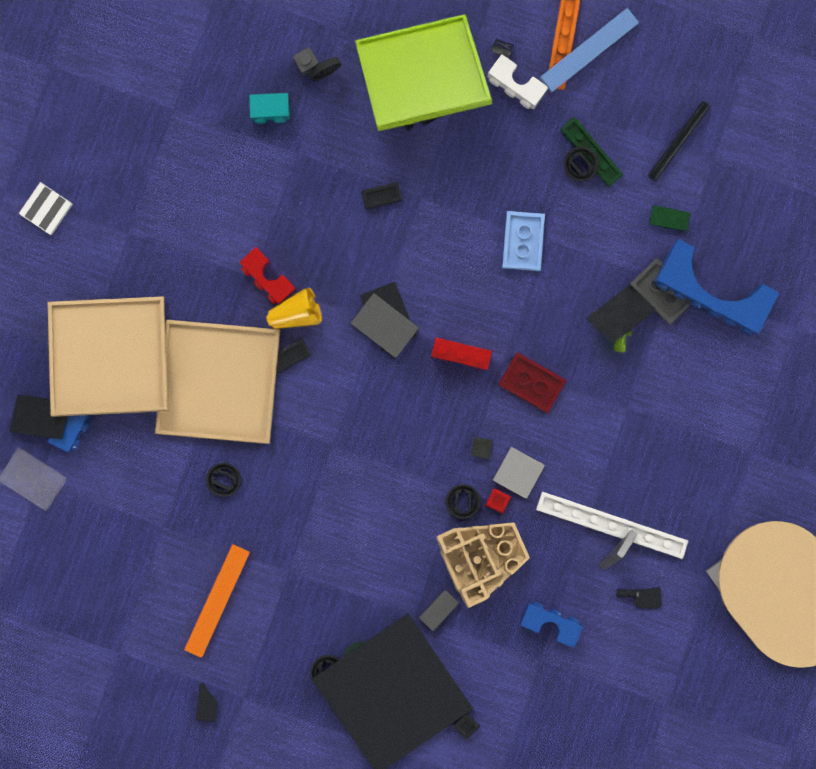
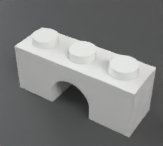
M501 54L488 72L487 77L490 78L489 81L496 87L500 85L504 88V92L512 98L515 96L521 100V105L527 109L531 107L534 110L547 92L548 87L533 76L524 85L515 83L512 74L515 72L517 65Z

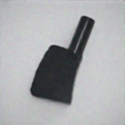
M660 587L616 590V597H634V604L637 607L651 609L662 606Z

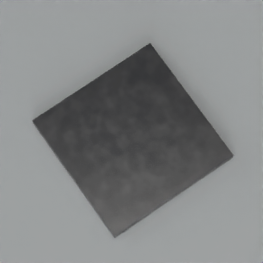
M408 613L312 678L373 769L388 768L473 709Z

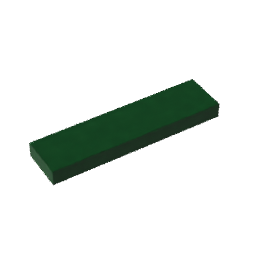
M576 117L560 128V131L575 148L584 146L595 152L599 162L596 174L608 188L623 176V173ZM584 153V155H585V156L589 159V161L592 163V160H591L590 156L587 155L586 153Z

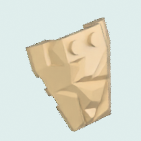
M515 523L454 528L436 536L441 549V556L450 577L468 608L491 596L490 594L496 588L500 587L510 575H513L530 558Z

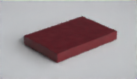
M516 352L498 386L548 414L567 380Z

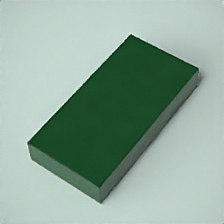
M653 205L649 225L686 232L690 212Z

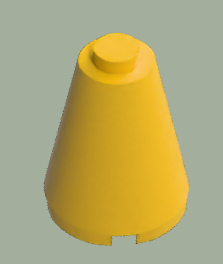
M303 289L269 310L266 316L269 326L279 329L320 324L322 322L319 303L316 304L313 299L316 296L312 289Z

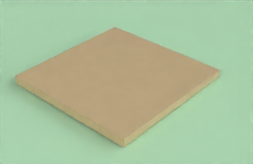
M164 297L48 302L51 417L168 411Z
M166 320L168 411L157 412L155 434L270 444L280 329Z

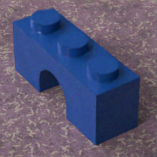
M535 601L533 604L528 602L519 623L520 626L539 633L544 623L553 622L558 628L555 640L575 648L583 628L579 624L580 620L571 616L566 619L557 610L551 609V611L543 609V604Z

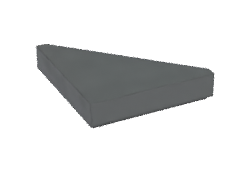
M632 529L600 562L599 566L604 570L621 560L636 538L637 533Z

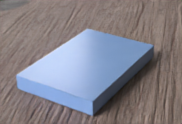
M507 211L503 269L541 271L545 214Z

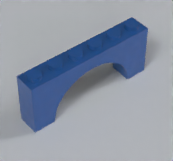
M680 239L675 240L654 279V282L658 283L657 287L664 291L669 289L675 292L674 296L681 300L685 298L690 300V304L696 308H705L708 310L707 313L713 317H722L725 319L724 322L733 327L737 325L747 335L759 334L779 292L764 284L757 285L756 289L748 297L740 301H724L715 298L699 285L694 276L692 256L695 247Z

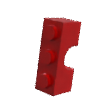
M257 247L239 262L242 265L240 269L247 277L252 275L255 279L253 283L260 290L265 289L269 293L266 297L273 304L284 302L297 290L283 274L274 281L265 279L264 269L271 262Z
M435 338L431 358L456 362L487 371L492 351Z

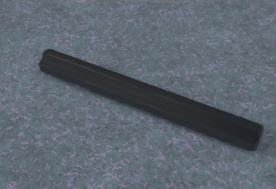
M701 102L648 174L651 180H658L710 109V105L707 102Z

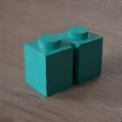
M288 93L249 95L250 118L256 124H265L269 120H274L275 123H284L286 120H290Z

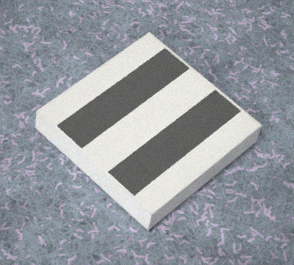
M40 182L19 214L52 235L73 204Z

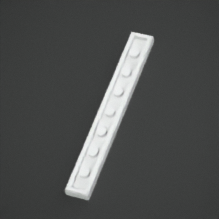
M545 492L541 493L536 508L538 511L621 539L633 529L637 533L633 543L683 559L688 540Z

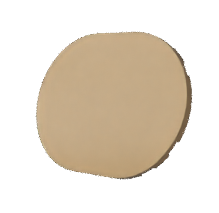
M771 521L753 525L738 534L724 552L718 572L720 596L723 604L750 640L767 657L791 667L804 668L816 666V537L806 529L787 522Z

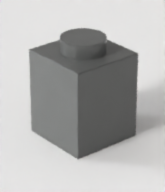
M309 47L293 56L294 63L304 78L319 64Z

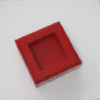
M493 488L486 506L503 514L511 496Z

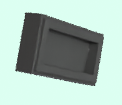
M444 590L421 614L419 619L434 631L459 602Z

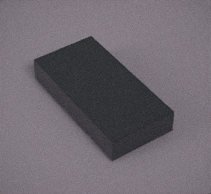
M398 182L361 191L365 210L402 201Z
M303 338L278 352V374L312 355Z

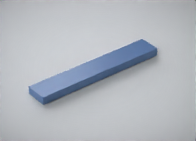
M626 8L543 74L540 80L552 93L639 22L630 10Z

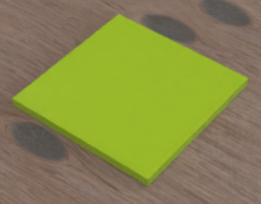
M466 14L355 40L378 131L492 104Z

